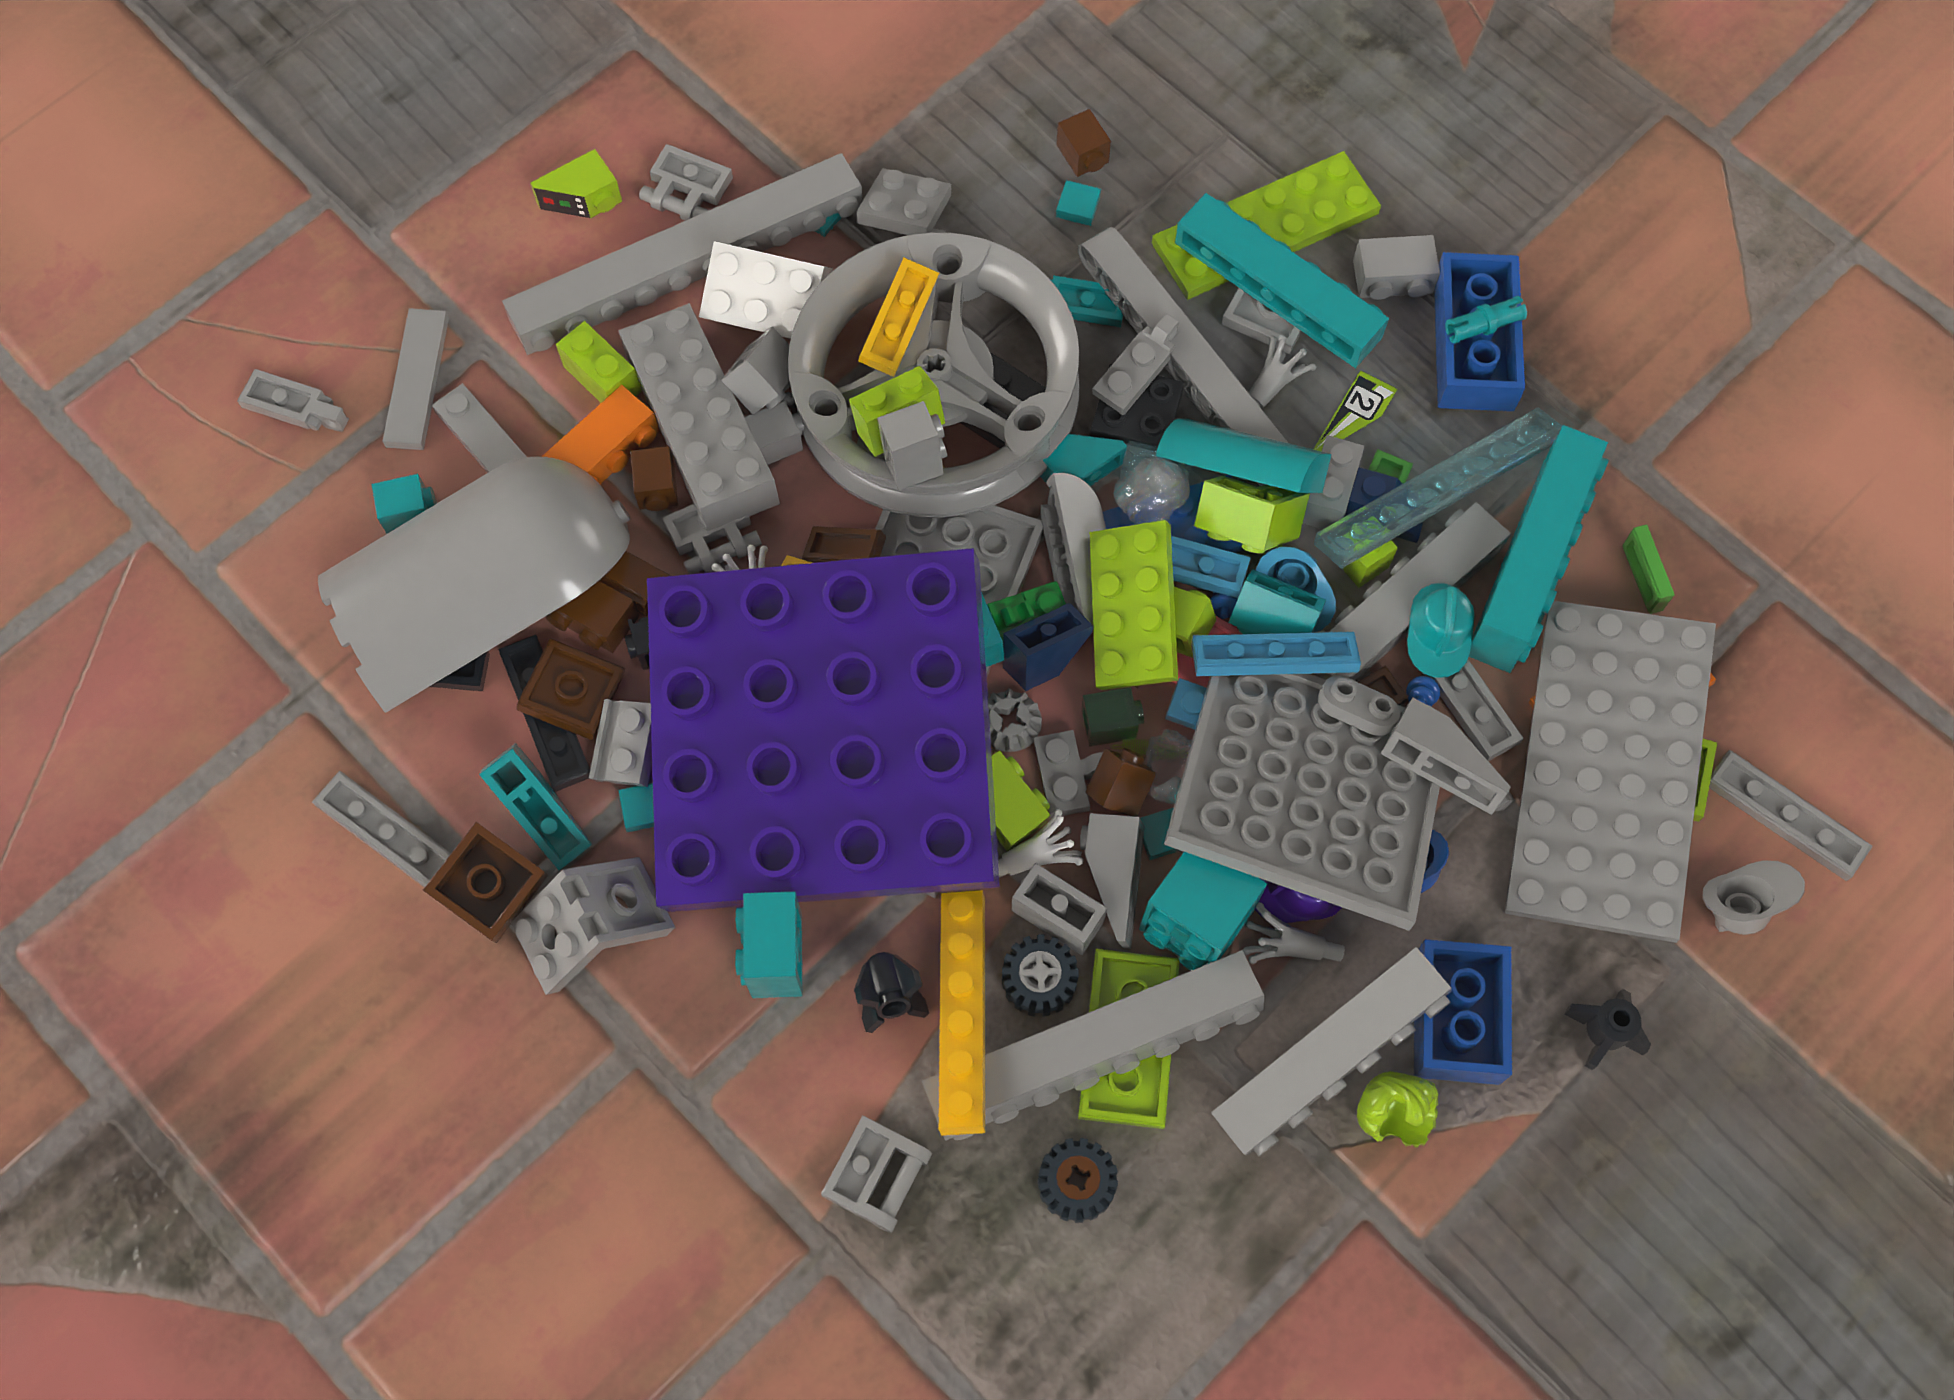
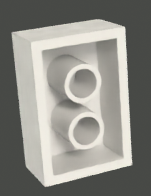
M714 241L699 317L760 332H766L773 326L782 337L791 338L798 316L806 301L817 286L833 271V268Z

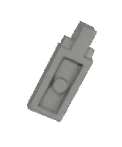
M1166 314L1158 322L1154 330L1146 326L1142 332H1139L1092 388L1093 395L1120 414L1125 415L1170 361L1171 353L1175 348L1171 341L1179 332V321Z
M254 369L237 400L244 409L306 429L319 430L320 426L323 425L326 428L343 432L349 420L345 416L343 409L332 405L334 401L330 397L325 396L322 390Z

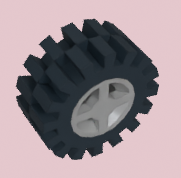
M1037 934V939L1032 940L1030 936L1023 938V943L1021 944L1016 942L1011 947V952L1006 954L1002 967V987L1005 989L1006 998L1009 1003L1012 1001L1018 1011L1021 1012L1024 1009L1028 1011L1029 1016L1035 1017V1013H1042V1017L1050 1016L1052 1011L1058 1013L1063 1010L1066 1003L1069 1004L1073 999L1079 977L1077 960L1075 955L1071 956L1070 948L1066 944L1063 946L1058 944L1059 939L1053 936L1051 940L1044 939L1045 935ZM1028 977H1033L1036 981H1038V984L1032 978L1029 979Z

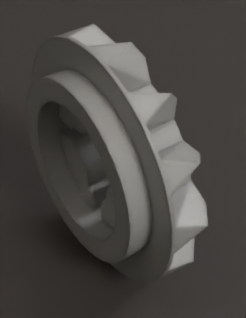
M1010 688L1005 692H993L990 698H988L991 747L1004 752H1015L1030 746L1034 742V737H1038L1042 725L1038 703H1034L1026 692H1013ZM1017 708L1016 720L1021 725L1011 723L1008 728L1005 727L1004 731L1001 732L1003 718L998 714L1008 715Z

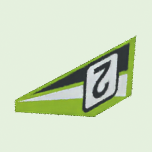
M1360 370L1313 450L1322 451L1327 435L1345 439L1380 418L1396 393L1397 388Z

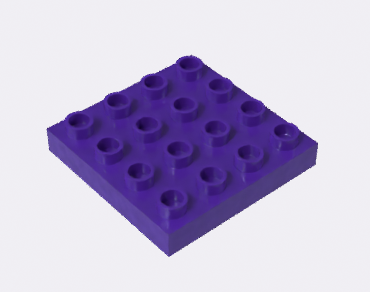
M974 548L647 578L656 907L668 912L743 907L744 893L796 892L798 902L1000 887L980 562Z

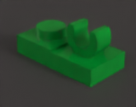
M1054 581L988 603L987 606L1003 641V634L1066 605L1058 582Z

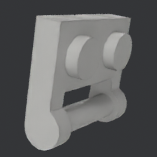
M862 1115L821 1196L862 1217L875 1226L892 1233L898 1222L895 1216L921 1165H927L932 1152ZM895 1150L906 1155V1158L880 1209H877L868 1204Z

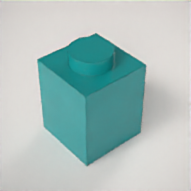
M419 474L371 484L377 519L386 534L437 504L432 487H425Z

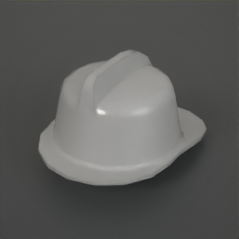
M1762 860L1709 880L1703 888V900L1707 908L1713 912L1715 926L1719 932L1729 930L1743 935L1755 934L1766 927L1773 915L1791 908L1800 901L1805 893V881L1800 872L1789 864L1779 861Z

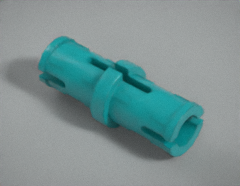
M1515 296L1512 299L1491 306L1482 304L1474 312L1446 320L1445 329L1447 335L1455 333V335L1450 336L1449 340L1455 344L1482 333L1488 336L1495 333L1499 327L1525 320L1527 317L1526 305L1523 304L1517 307V304L1522 303L1523 299L1520 296Z

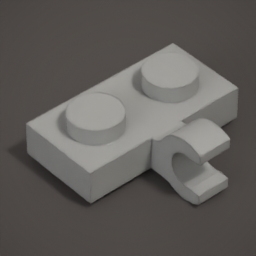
M1074 730L1034 737L1045 798L1050 805L1048 809L1051 815L1050 818L1053 817L1056 809L1062 811L1061 816L1090 811L1084 780L1092 778L1103 752L1092 754L1080 760Z

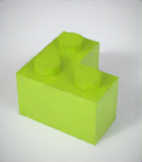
M1222 475L1204 481L1194 526L1208 531L1207 535L1210 538L1220 541H1229L1231 539L1242 543V548L1246 551L1265 553L1268 549L1281 547L1283 544L1299 538L1310 493H1298L1270 485L1255 487Z

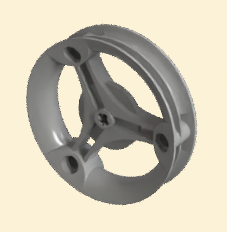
M931 232L898 237L867 248L843 262L817 286L802 308L792 332L788 355L789 381L797 406V413L805 428L802 432L809 449L823 470L837 484L866 503L887 511L918 517L958 516L980 511L1011 498L1044 473L1047 466L1043 460L1049 457L1063 439L1071 433L1079 403V344L1073 316L1058 288L1036 265L1019 253L987 239L965 234ZM904 257L939 272V276L895 377L921 366L939 390L945 424L942 427L965 422L995 435L1005 442V446L982 459L959 466L943 468V475L898 491L886 460L875 457L852 441V431L856 430L852 410L851 408L848 409L851 407L850 398L895 377L875 369L853 383L836 388L831 382L824 379L828 355L839 333L863 308L878 298L887 295ZM985 292H989L1015 307L1029 321L1040 337L1046 355L1047 383L1045 392L1021 401L1009 394L994 381L993 360L988 347L975 332L962 325L963 302L970 301ZM938 301L952 303L950 321L935 320ZM987 402L1009 417L1005 420L982 405Z

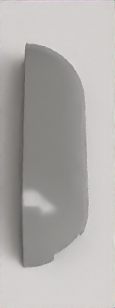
M1053 473L1046 482L1050 487L1047 504L1041 505V519L1054 581L1058 582L1066 604L1071 603L1093 625L1090 532L1106 529L1101 504L1093 489L1081 478L1068 473Z

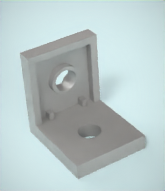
M640 857L562 869L511 922L516 936L546 995L562 990L603 949L665 937L676 928L668 912L656 907V888ZM616 896L623 899L628 908L623 907L617 901Z

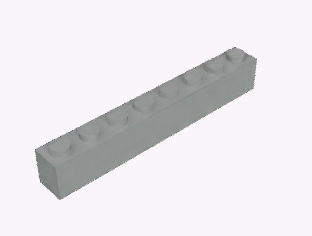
M1243 950L986 1054L985 1124L992 1121L996 1124L1005 1123L1015 1118L1019 1114V1110L1034 1104L1036 1107L1049 1105L1059 1098V1094L1073 1088L1078 1091L1088 1089L1099 1082V1077L1114 1071L1116 1074L1129 1072L1135 1069L1140 1064L1139 1061L1153 1055H1156L1158 1058L1168 1056L1176 1052L1182 1043L1194 1038L1196 1041H1204L1215 1036L1221 1027L1233 1022L1237 1025H1242L1257 1018L1260 1014L1259 1012L1264 1010V994ZM939 1074L923 1080L922 1083L939 1124ZM974 1134L944 1135L943 1137L945 1141L951 1138L963 1140Z

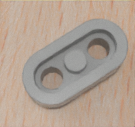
M1343 676L1328 678L1318 693L1319 706L1326 714L1372 735L1383 736L1389 734L1400 718V709L1392 698Z

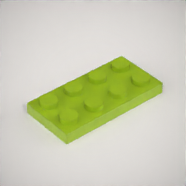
M1166 520L1090 532L1096 687L1100 690L1178 681L1171 524Z

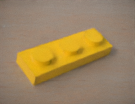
M903 257L858 362L895 377L938 279L939 272Z

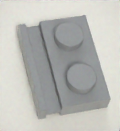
M604 699L589 779L597 782L604 781L648 787L652 766L651 703L621 700L619 702Z

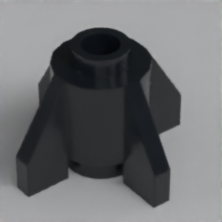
M888 952L877 953L871 956L862 966L854 992L857 1003L863 1005L862 1020L866 1032L873 1033L885 1022L884 1018H896L906 1012L908 1015L922 1018L929 1014L926 1000L918 990L923 986L919 971L898 955Z
M1624 989L1618 992L1616 998L1606 1001L1601 1006L1572 1003L1564 1014L1582 1024L1587 1023L1588 1036L1596 1045L1592 1048L1585 1067L1591 1070L1599 1065L1608 1050H1616L1626 1046L1644 1055L1650 1049L1651 1043L1641 1027L1640 1013L1632 1004L1631 993Z

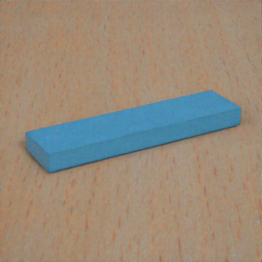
M1354 632L1193 635L1191 643L1196 676L1359 672L1361 665Z

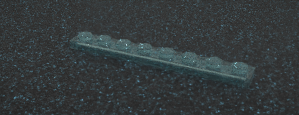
M1537 407L1317 532L1314 545L1342 569L1550 448L1562 425Z

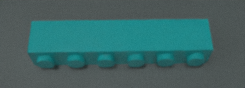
M1205 193L1178 222L1175 244L1355 369L1383 338L1389 317L1384 315L1380 308L1374 304H1368L1353 294L1351 289L1345 284L1334 281L1324 274L1316 264L1307 262L1296 255L1285 243L1276 241L1261 231L1260 227L1253 221L1245 220L1224 201L1216 200Z

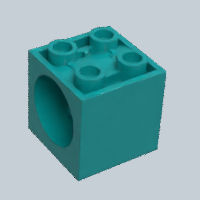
M1183 852L1148 901L1139 930L1143 932V936L1150 944L1159 949L1166 947L1179 956V961L1190 971L1223 957L1254 912L1267 883L1258 877Z

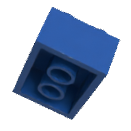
M1425 939L1418 949L1449 984L1452 991L1446 995L1450 1003L1438 1014L1430 1019L1424 1013L1414 1021V1028L1416 1029L1414 1032V1076L1424 1079L1502 1084L1512 1075L1511 946Z

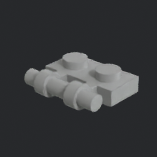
M666 144L650 170L651 180L659 184L656 189L644 185L640 190L639 198L650 203L651 208L661 212L669 210L679 214L680 218L686 221L709 211L700 207L703 201L717 206L733 179L732 169ZM674 189L688 194L685 201L671 196Z
M694 504L662 518L679 555L695 550L697 554L696 557L684 562L688 574H696L703 570L705 573L713 571L712 565L714 563L719 564L724 561V554H730L731 558L736 556L740 559L748 555L747 547L749 545H754L755 547L762 545L756 530L744 536H741L739 532L740 529L751 525L749 515L710 531H706ZM724 536L728 537L730 542L709 551L706 544Z

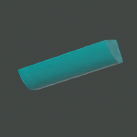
M1176 419L1164 432L1156 452L1157 457L1298 493H1323L1332 455L1190 419Z

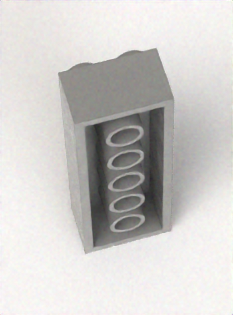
M690 303L618 330L627 359L636 370L643 394L650 409L655 414L659 429L667 446L670 447L672 457L706 531L779 505L780 502L773 475L733 392L721 381L724 374Z

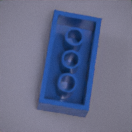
M1443 252L1439 262L1440 275L1434 288L1438 408L1514 412L1525 390L1522 321H1516L1499 327L1491 335L1486 336L1482 333L1455 344L1449 340L1450 336L1455 335V333L1447 335L1445 323L1448 319H1454L1474 312L1479 305L1488 304L1491 306L1512 299L1515 296L1521 297L1519 256Z

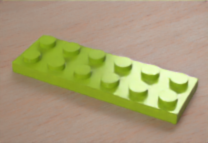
M1344 151L1226 203L1239 216L1256 223L1261 231L1276 241L1285 243L1292 252H1296L1376 216L1381 208V204ZM1178 224L1152 235L1151 244L1187 300L1229 282V280L1175 244Z

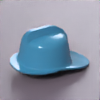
M1285 546L1269 550L1261 557L1256 571L1326 599L1313 633L1325 628L1335 614L1336 598L1317 560L1308 552L1295 547Z

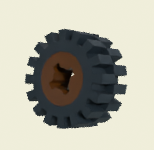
M1073 1138L1066 1139L1063 1144L1059 1145L1057 1143L1053 1146L1048 1154L1046 1153L1042 1160L1038 1176L1040 1197L1042 1202L1047 1204L1048 1210L1053 1215L1056 1213L1061 1216L1060 1219L1068 1221V1219L1075 1220V1223H1083V1220L1087 1219L1091 1221L1102 1212L1104 1213L1113 1201L1118 1186L1117 1167L1113 1165L1110 1153H1105L1101 1149L1102 1145L1097 1142L1091 1144L1085 1138H1080V1141H1073Z

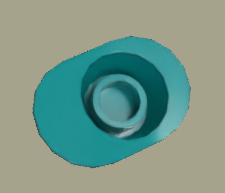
M1445 583L1426 586L1414 597L1411 606L1407 637L1408 654L1413 665L1418 670L1434 678L1449 677L1459 672L1467 663L1471 651L1475 618L1474 608L1468 597L1457 587Z

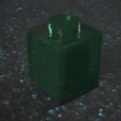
M1131 687L1083 695L1081 712L1089 747L1120 742L1123 739L1125 741V739L1137 738L1139 724H1144V713L1141 701H1134Z

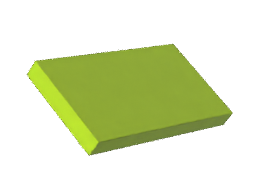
M1096 949L1089 1012L1178 977L1179 958ZM1171 1054L1161 1058L1153 1055L1139 1061L1140 1064L1129 1072L1116 1074L1114 1071L1099 1077L1100 1080L1097 1084L1088 1089L1081 1090L1078 1119L1164 1129Z

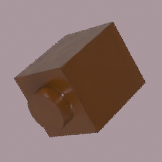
M1090 109L1058 122L1056 145L1077 177L1087 172H1096L1109 163L1111 140Z
M670 447L630 451L633 489L639 510L662 511L669 506H677L675 465Z
M1105 748L1085 793L1104 808L1137 817L1157 773L1144 764L1146 758L1133 750L1123 748L1121 753Z

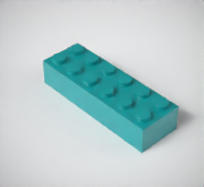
M1562 425L1542 463L1472 636L1469 657L1507 673L1512 671L1517 661L1525 663L1531 648L1535 647L1544 627L1541 622L1545 613L1549 612L1557 594V591L1554 589L1558 580L1562 579L1570 561V557L1567 556L1571 547L1575 546L1583 528L1581 521L1584 514L1588 513L1596 495V492L1593 490L1597 481L1601 480L1609 462V459L1603 457L1608 442Z

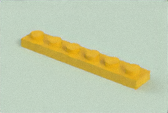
M983 890L941 893L938 1127L941 1136L985 1133V897Z

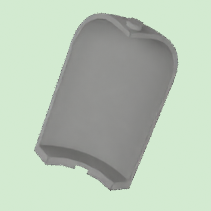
M527 457L513 460L491 470L318 575L320 596L326 606L332 604L336 617L329 621L342 647L351 645L362 664L355 669L386 713L567 604L594 585L619 561L626 551L630 541L626 522L631 520L619 499L612 502L606 491L591 475L571 463L548 457Z

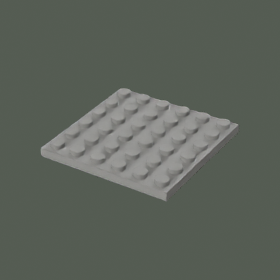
M1311 674L1210 676L1164 845L1410 931L1416 923L1440 786L1381 754L1392 731L1383 736L1372 735L1326 714L1318 703V693L1326 681L1323 678ZM1398 705L1401 716L1405 710V707Z

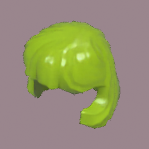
M1388 1071L1378 1074L1366 1085L1358 1103L1357 1120L1359 1126L1376 1141L1381 1142L1384 1137L1393 1135L1399 1137L1405 1147L1411 1145L1415 1148L1420 1145L1424 1146L1428 1141V1134L1432 1129L1436 1128V1118L1438 1115L1436 1107L1438 1106L1439 1094L1435 1084L1427 1079L1405 1073Z

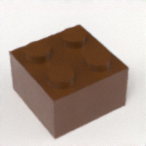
M475 822L423 891L488 939L497 943L548 875L478 822Z

